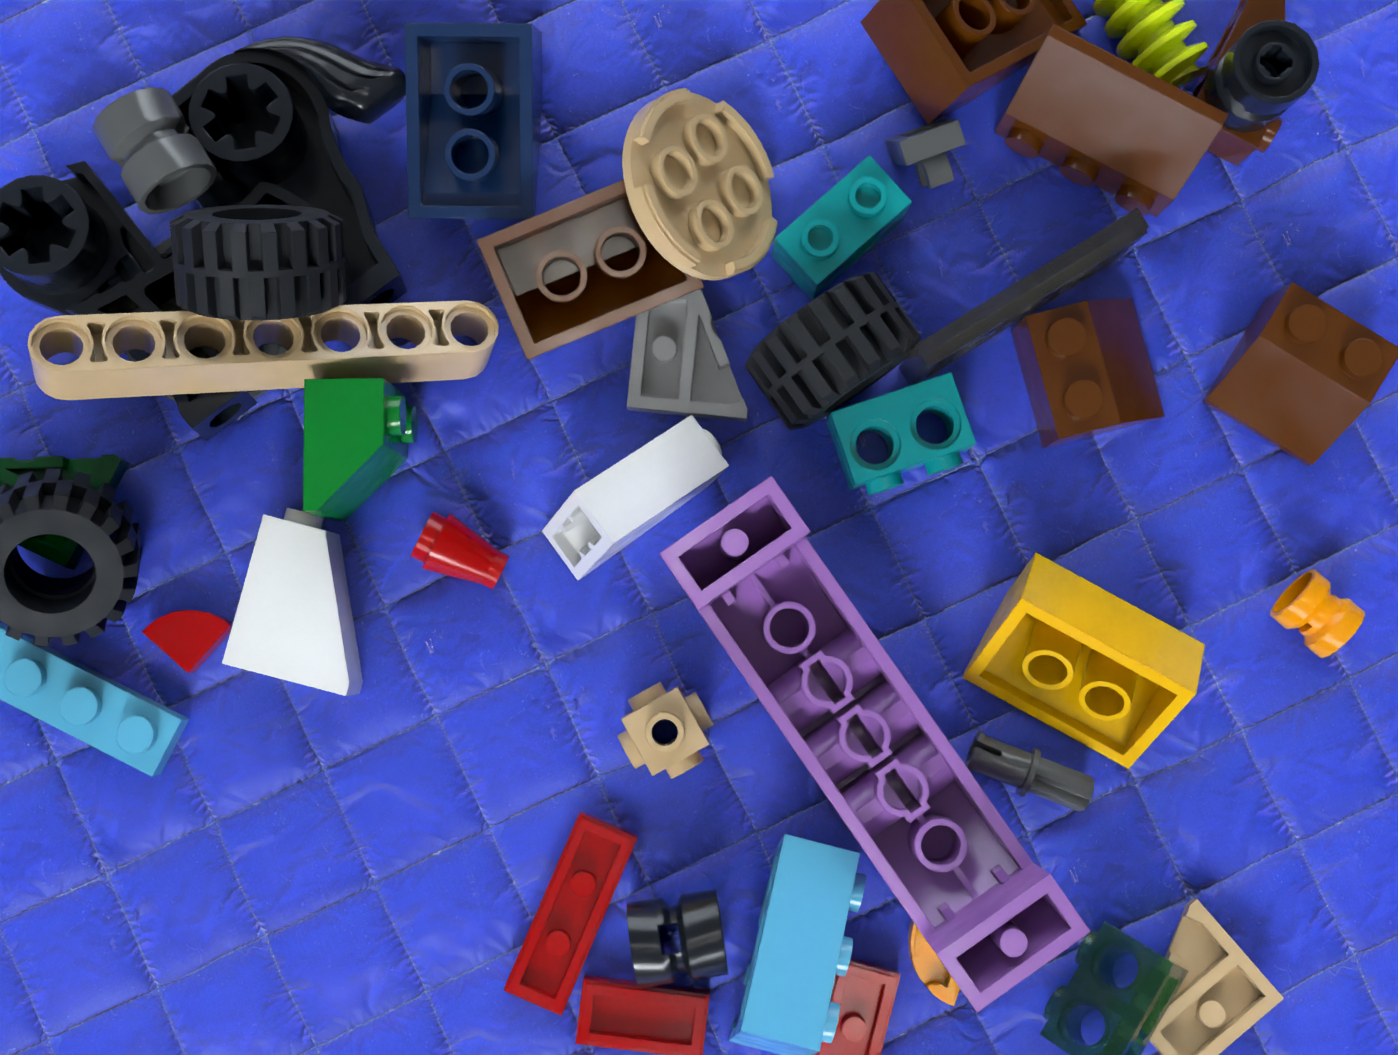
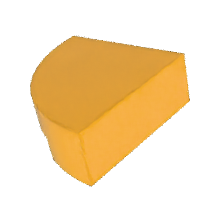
M911 920L908 930V950L914 970L933 995L943 1002L954 1006L960 988Z

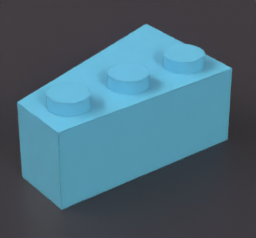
M784 834L776 848L758 920L759 929L751 963L747 964L743 985H746L738 1023L733 1022L729 1042L779 1055H814L820 1052L822 1042L832 1043L840 1012V1004L830 1001L835 975L845 977L853 948V938L844 936L848 911L858 912L866 883V875L857 872L860 853Z

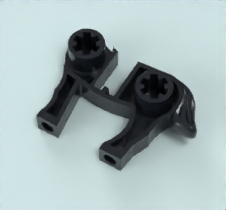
M276 37L261 40L217 59L172 95L185 117L186 124L189 127L188 134L198 138L217 172L213 184L196 200L203 208L229 205H293L323 209L343 219L346 301L341 305L393 303L405 294L407 289L399 271L378 239L371 210L363 189L343 159L338 130L330 110L342 117L365 124L376 121L406 96L404 72L399 68L365 60L331 43L303 37ZM86 161L66 166L75 176L74 178L61 181L45 175H29L17 178L0 188V274L13 290L28 301L61 315L163 312L161 305L176 297L172 246L160 254ZM196 347L189 351L192 355L199 358H211L201 347ZM128 350L136 362L150 356L149 353L143 350ZM247 391L173 395L181 416L194 431L207 441L258 403Z

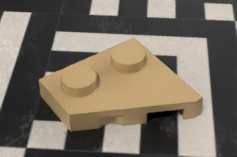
M1192 898L1185 904L1137 1027L1160 1055H1219L1284 998L1200 901Z

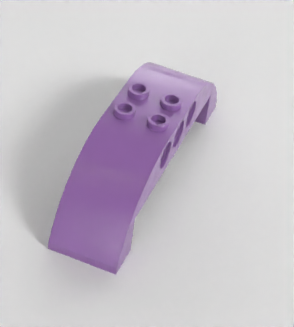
M770 476L659 554L973 1008L976 1012H979L1091 931L1051 874L1036 865L1026 853L807 540L806 536L811 531L774 478Z

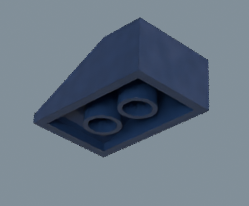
M404 23L409 218L529 219L534 217L536 211L542 111V32L532 23Z

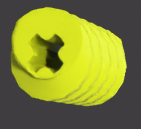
M1095 0L1093 5L1095 13L1099 17H1110L1104 28L1106 34L1110 38L1123 37L1116 48V53L1121 59L1136 58L1132 65L1179 89L1191 83L1208 70V66L1198 68L1195 63L1209 48L1207 43L1201 42L1186 46L1184 42L1188 35L1197 27L1195 21L1190 20L1174 24L1172 20L1184 7V0H1172L1164 3L1162 0Z

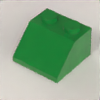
M384 378L304 379V512L332 521H346L408 459V443H416L418 436L417 410L415 406H408V398Z

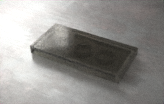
M1138 208L1134 209L914 345L898 368L909 385L924 381L1021 321L1025 316L1034 313L1116 262L1148 233L1149 225Z

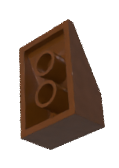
M879 0L860 22L927 125L968 104L1031 63L1053 24L1072 34H1076L1087 25L1072 0Z

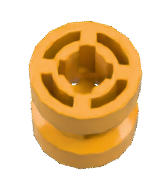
M1311 569L1299 576L1284 590L1274 603L1270 616L1286 629L1298 628L1299 632L1304 636V645L1318 657L1324 658L1336 652L1356 633L1364 620L1365 611L1351 599H1339L1336 595H1332L1330 582L1318 571Z

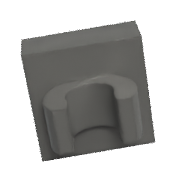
M940 119L929 125L921 126L885 140L892 163L904 166L914 164L921 187L928 186L929 189L954 181L952 168L945 152L965 145L959 120Z

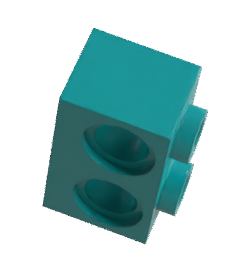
M952 372L833 411L826 420L849 489L853 490L865 486L869 496L903 485L904 481L901 473L925 466L928 476L964 464L960 453L966 452L976 445ZM924 413H932L940 417L946 426L944 442L931 444L924 441L916 429L917 417ZM864 433H875L881 436L888 447L886 461L880 464H870L862 460L856 450L857 437Z

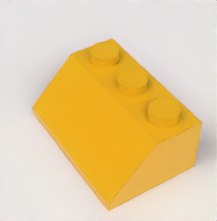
M1035 553L1007 591L967 665L962 678L1129 769L1196 695L1205 644L1044 556Z

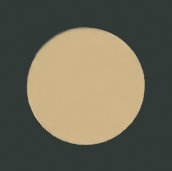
M687 88L669 91L642 107L634 116L626 133L622 154V169L631 209L649 242L674 267L692 277L703 280L727 279L757 265L764 258L773 242L777 220L772 217L771 193L768 180L774 178V173L768 156L753 129L725 101L722 100L719 103H715L699 94L691 93Z

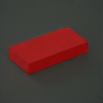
M585 975L583 978L575 1044L663 1055H703L710 990L666 984L638 988L637 982L633 980Z

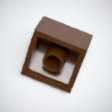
M1292 282L1264 300L1203 401L1302 463L1310 466L1322 456L1371 403L1398 359V346Z
M1132 298L1086 300L1027 315L1011 330L1042 448L1165 417Z

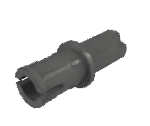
M978 731L968 752L971 757H967L965 765L970 772L974 771L1016 787V794L1024 797L1029 792L1075 811H1084L1094 793V779L1091 776L1041 757V750L1034 747L1028 752L989 737L981 731Z

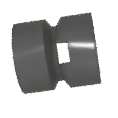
M148 87L130 92L106 106L95 119L93 125L95 135L108 157L118 162L119 166L123 168L121 177L141 211L148 214H161L178 209L198 198L213 184L217 176L216 168L198 138L188 134L189 127L186 124L185 117L167 90Z

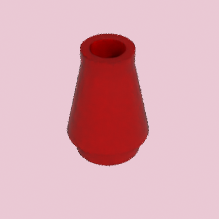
M432 512L410 557L424 563L422 567L424 570L479 583L492 590L509 558L508 555L498 551L451 513L445 518L435 512Z

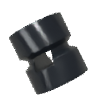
M1280 19L1257 23L1242 34L1208 74L1204 88L1206 103L1229 114L1223 124L1227 129L1241 133L1260 131L1276 121L1315 82L1320 65L1317 47L1309 34L1295 23Z
M716 889L681 894L677 904L674 906H669L663 898L627 903L630 949L638 988L674 983L678 973L681 971H686L693 980L728 975ZM678 925L681 952L665 954L662 927Z

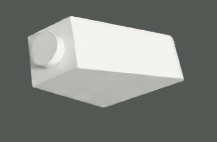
M690 415L574 490L542 532L575 578L580 580L707 488L729 467V464L723 458L716 438L709 431L702 429L695 418Z
M286 508L284 519L263 514L222 664L344 696L360 694L363 678L340 535L322 530L324 518L311 513Z

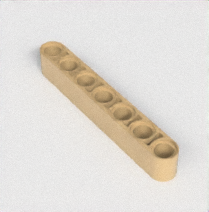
M467 300L339 305L320 314L280 320H228L201 316L190 311L61 315L46 318L36 324L29 334L27 346L36 384L45 394L60 400H85L304 388V379L384 378L389 383L468 379L476 377L484 371L498 337L499 324L496 316L488 307L479 302ZM466 335L474 339L478 345H464L453 336ZM397 337L405 338L416 347L411 349L400 348L394 345L390 339ZM333 340L343 341L352 350L346 352L334 351L328 348L325 343ZM273 343L284 347L287 351L279 355H270L260 351L258 347L263 344ZM206 346L218 350L219 354L211 358H199L192 355L189 351L196 347ZM132 349L143 350L150 354L148 358L137 362L127 361L119 357L125 351ZM63 352L79 356L76 361L66 365H57L48 361L50 357Z

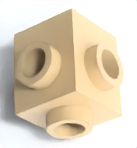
M660 681L628 699L633 711L621 718L626 731L617 736L635 769L646 764L652 776L666 769L670 778L673 779L704 761L699 751L709 745V739L704 730L713 726L714 723L696 691L685 697L678 685L666 692ZM667 719L676 725L678 735L673 742L661 744L655 740L652 729L659 720Z

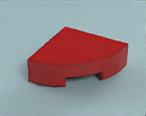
M183 610L166 614L154 620L142 633L187 673H195L230 634L233 623L218 614L197 610Z

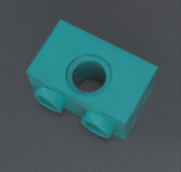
M869 155L774 238L772 258L813 301L903 222L912 201Z

